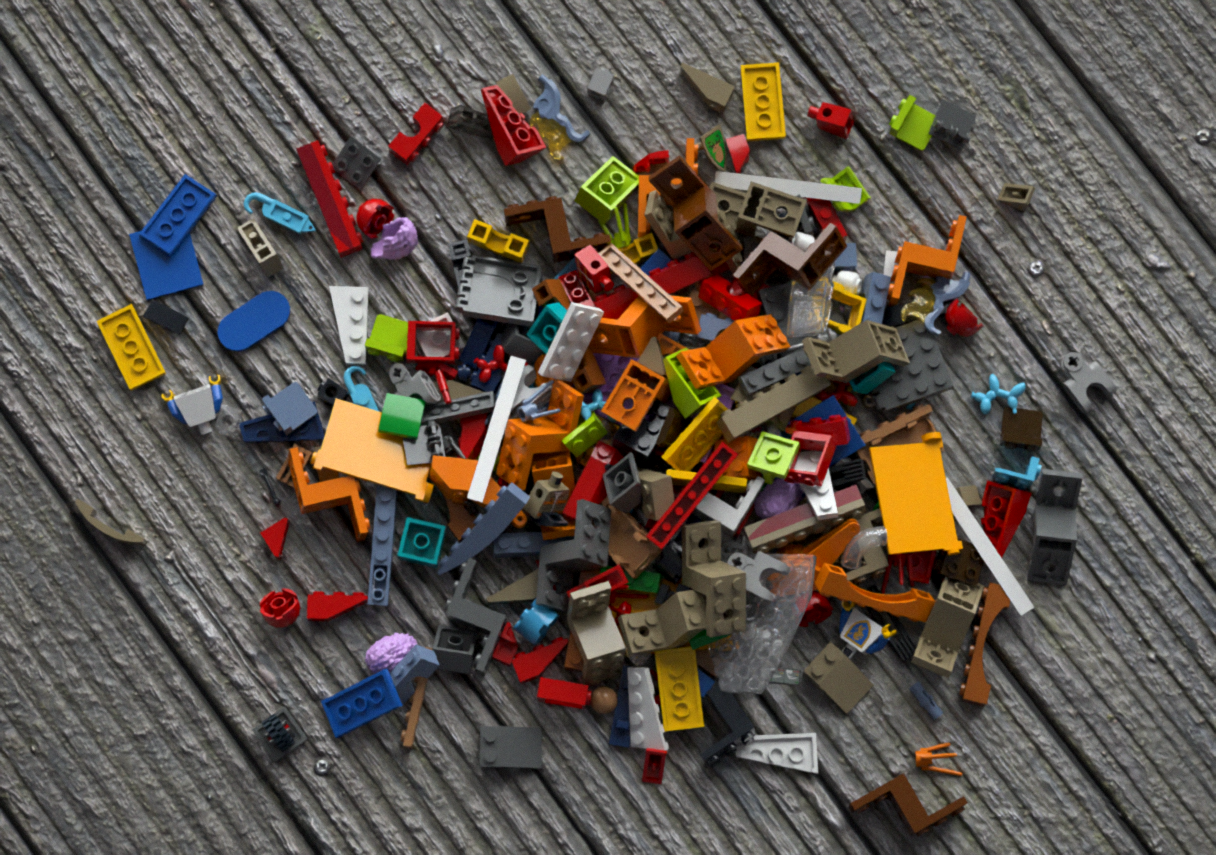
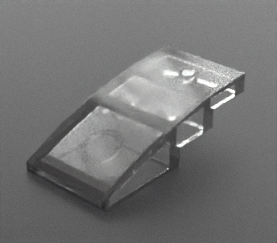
M835 263L830 266L811 290L792 280L787 321L788 338L825 335L833 306L830 298L834 287L832 276Z

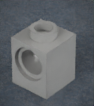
M596 68L587 87V94L605 101L614 82L612 72L605 68Z

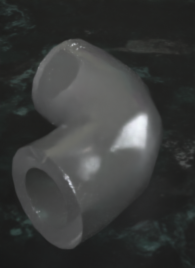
M884 526L873 527L855 535L846 545L841 564L849 569L859 568L862 558L867 551L887 544L886 528Z

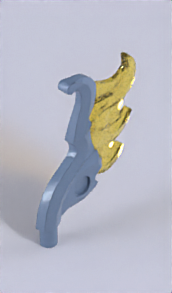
M542 74L538 81L544 85L545 89L534 103L533 109H538L539 111L531 116L530 127L538 124V132L541 138H547L549 141V152L552 157L557 160H564V157L560 155L561 149L569 143L584 141L590 135V132L585 131L583 134H578L574 131L568 118L560 114L561 97L557 86L552 79L549 80Z
M963 272L962 278L959 281L942 276L936 277L935 281L930 278L918 280L916 284H922L923 287L914 289L908 294V296H914L915 300L903 306L900 314L902 320L905 321L907 316H914L924 323V327L929 333L939 336L941 331L937 330L933 323L944 309V302L961 297L970 284V273Z

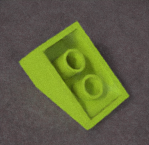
M612 156L580 187L574 201L605 224L615 214L614 207H617L619 210L639 186V175Z
M687 348L663 359L673 401L685 419L702 411L713 397L718 399L721 396L715 386L695 389L676 357L681 351L688 350Z

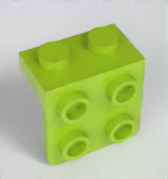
M909 95L907 100L903 98L898 107L900 110L898 116L893 115L889 126H891L889 134L923 151L932 137L928 133L935 115L915 104L916 98Z
M846 167L833 178H822L820 180L823 184L862 188L860 204L832 201L833 206L838 211L854 212L871 199L850 167Z
M382 314L377 315L370 339L367 338L364 345L366 351L374 356H386L391 361L398 362L399 360L404 362L407 353L408 322Z
M591 411V417L586 421L582 416L579 417L577 428L562 439V442L578 457L608 432L596 413Z

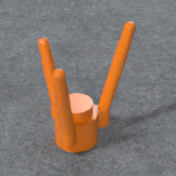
M949 742L928 748H920V751H915L916 767H921V771L930 770L962 776V773L958 771L929 766V764H932V759L957 756V753L932 754L931 751L950 746Z

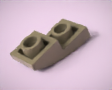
M514 74L496 82L513 102L512 106L519 114L531 110Z

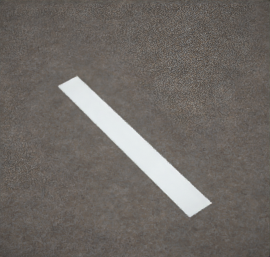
M716 171L714 181L720 185L740 190H748L752 181L793 196L800 194L801 197L860 204L862 188L721 171Z
M514 356L510 357L469 489L468 499L483 502L526 362L524 359Z
M947 477L946 482L953 515L1022 616L1034 608L1033 604Z

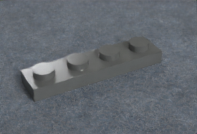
M801 349L748 372L737 380L746 396H749L785 380L792 374L801 373V370L811 365L804 350Z
M489 391L452 399V402L448 405L444 401L425 405L421 426L428 425L429 421H435L438 424L494 412V392Z

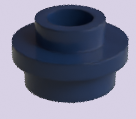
M466 363L458 365L459 381L467 383V379L471 378L470 367H466Z

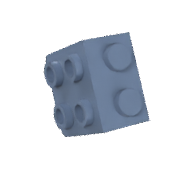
M297 382L292 383L272 398L269 395L262 398L264 403L262 406L263 410L268 416L272 414L275 419L274 425L279 432L283 430L286 435L318 413L316 407Z

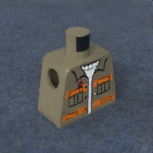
M552 472L549 480H538L529 495L530 498L523 507L534 519L540 518L542 512H558L563 516L562 512L567 503L569 488L561 482L563 479L561 473Z

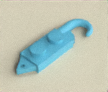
M255 192L249 194L244 200V208L250 214L253 213L249 208L250 201L258 200L264 203L262 212L267 219L300 235L306 232H316L308 215L275 199L273 200L261 193Z
M360 366L349 367L344 373V382L353 403L379 411L367 385H354L351 379V374L354 371H360L363 375H366L365 370Z

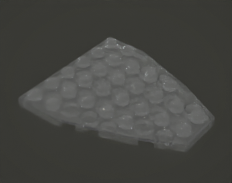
M721 553V561L727 563L729 557L734 553ZM742 553L752 559L756 556V554ZM767 554L791 568L787 575L773 573L767 578L766 588L775 595L773 603H769L746 591V631L732 633L728 637L707 644L709 655L715 665V673L719 677L721 691L724 693H763L785 657L812 597L816 566L815 555Z

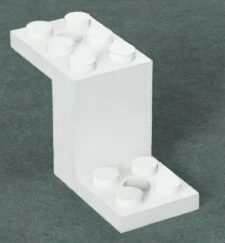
M759 476L756 480L751 479L745 493L747 495L740 497L736 508L708 493L692 514L706 522L720 521L721 531L733 537L759 495V492L762 490L765 480ZM682 526L671 538V540L667 543V545H669L670 542L677 537V535L682 529Z

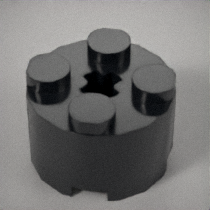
M678 536L670 542L662 552L660 561L656 560L652 567L674 584H677L682 578V540Z

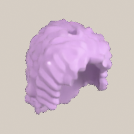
M399 217L389 224H384L382 238L372 244L371 257L373 259L385 258L396 260L401 259L403 256H408L415 249V246L418 245V235L414 223L406 217Z
M782 478L774 480L772 485L767 484L763 491L759 492L754 502L756 515L764 520L796 508L799 502L803 500L800 484H790Z
M403 633L384 636L367 650L365 662L373 674L384 669H388L390 673L417 644V641L413 636Z

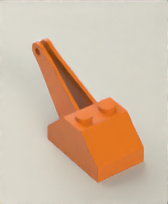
M433 455L429 478L447 499H452L451 501L455 503H463V501L469 500L467 496L478 460ZM490 476L483 502L470 500L485 508L491 500H497L499 496L496 494L501 487ZM522 510L510 522L516 528H522L526 524L527 517Z
M848 519L806 547L800 544H790L780 548L773 558L785 563L791 569L787 575L780 573L771 574L767 578L769 591L775 595V598L818 590L814 583L823 563L832 565L860 532L858 521L856 519Z

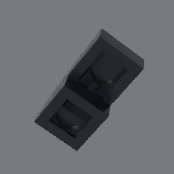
M155 300L151 301L143 315L145 319L179 336L189 320L185 315Z

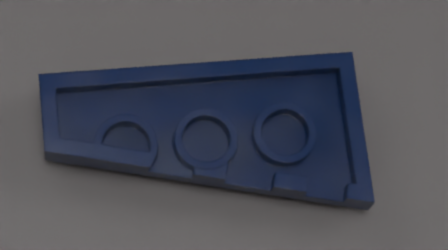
M319 413L288 435L283 430L279 432L273 423L275 419L272 414L239 423L244 443L324 440L325 436Z

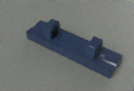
M623 665L618 703L615 708L609 745L629 748V693L624 689H628L627 668L631 666Z

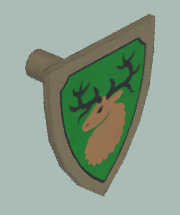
M718 124L699 138L701 142L694 145H698V151H705L709 163H712L718 170L725 172L727 165L726 141L721 125Z

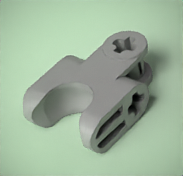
M1076 352L1068 353L1062 360L1061 369L1068 377V380L1063 383V387L1081 412L1088 413L1091 410L1092 404L1086 394L1088 387H1099L1106 395L1116 393V386L1096 361L1087 365L1082 356ZM1073 361L1076 363L1075 365L1069 366L1068 364L1069 362Z
M395 363L390 368V379L398 390L394 393L395 395L416 399L422 397L425 402L436 404L441 399L431 378L424 371L419 370L417 372L414 366Z
M526 365L523 368L510 411L512 415L509 414L508 419H517L519 417L517 409L523 406L522 401L528 399L546 384L543 383L537 388H529L536 379V371L530 365ZM550 385L530 403H534L538 409L545 406L550 401L553 385Z
M760 551L757 552L754 559L742 553H734L727 562L729 565L746 572L747 592L769 603H773L775 595L766 588L767 578L773 573L787 575L791 569L785 563Z

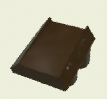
M669 408L656 441L657 446L662 447L666 451L691 424L693 419L690 417L685 419L678 410Z

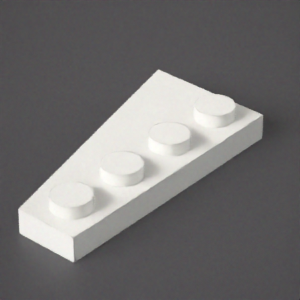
M329 286L346 365H366V349L364 345L367 339L369 288Z
M801 452L794 470L815 472L822 452ZM829 468L822 486L800 484V488L805 493L817 520L838 517Z
M628 667L631 747L665 751L669 749L668 742L664 740L663 733L665 730L663 724H660L658 716L660 710L654 700L653 695L655 691L649 668Z
M816 733L753 736L754 740L746 746L742 744L736 748L737 758L818 774Z

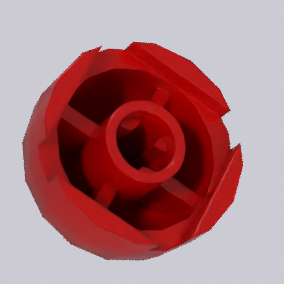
M376 198L362 203L358 208L356 216L358 228L370 238L379 237L377 234L384 229L383 225L389 224L394 220L395 215L392 213L394 207L386 201Z
M956 298L946 310L945 319L949 324L946 328L954 336L956 334L962 337L973 336L984 326L982 323L978 325V318L963 303L959 306V299Z
M284 588L281 589L282 592L275 593L274 590L260 601V613L265 622L270 626L284 628L290 626L298 619L301 609L296 593L290 589Z
M819 591L800 593L796 597L795 604L800 610L799 614L796 613L792 604L793 618L799 627H808V623L815 621V625L830 617L832 614L831 610H833L828 597L821 595Z

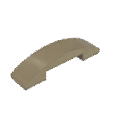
M78 498L75 501L83 516L107 537L130 545L147 544L145 538L129 529L122 535L94 518L97 511Z

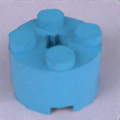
M536 599L531 604L529 610H524L519 617L521 620L513 627L516 632L534 646L546 636V632L556 623L560 616L552 609L536 605Z

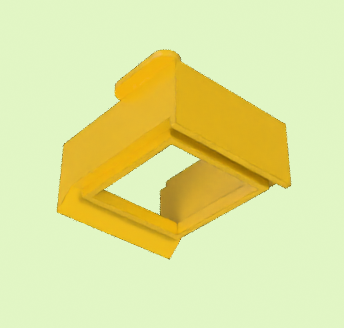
M825 280L823 284L816 288L807 324L816 325L824 329L830 327L831 330L842 335L861 323L866 303L865 298L845 291L843 285L831 280ZM824 296L852 306L847 325L819 316Z

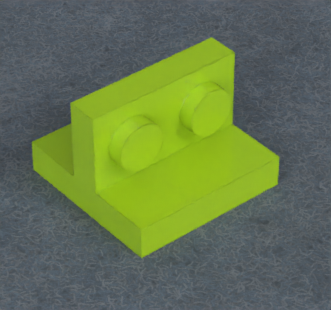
M762 431L748 460L747 467L761 472L765 483L772 485L775 477L786 478L800 444L797 441Z

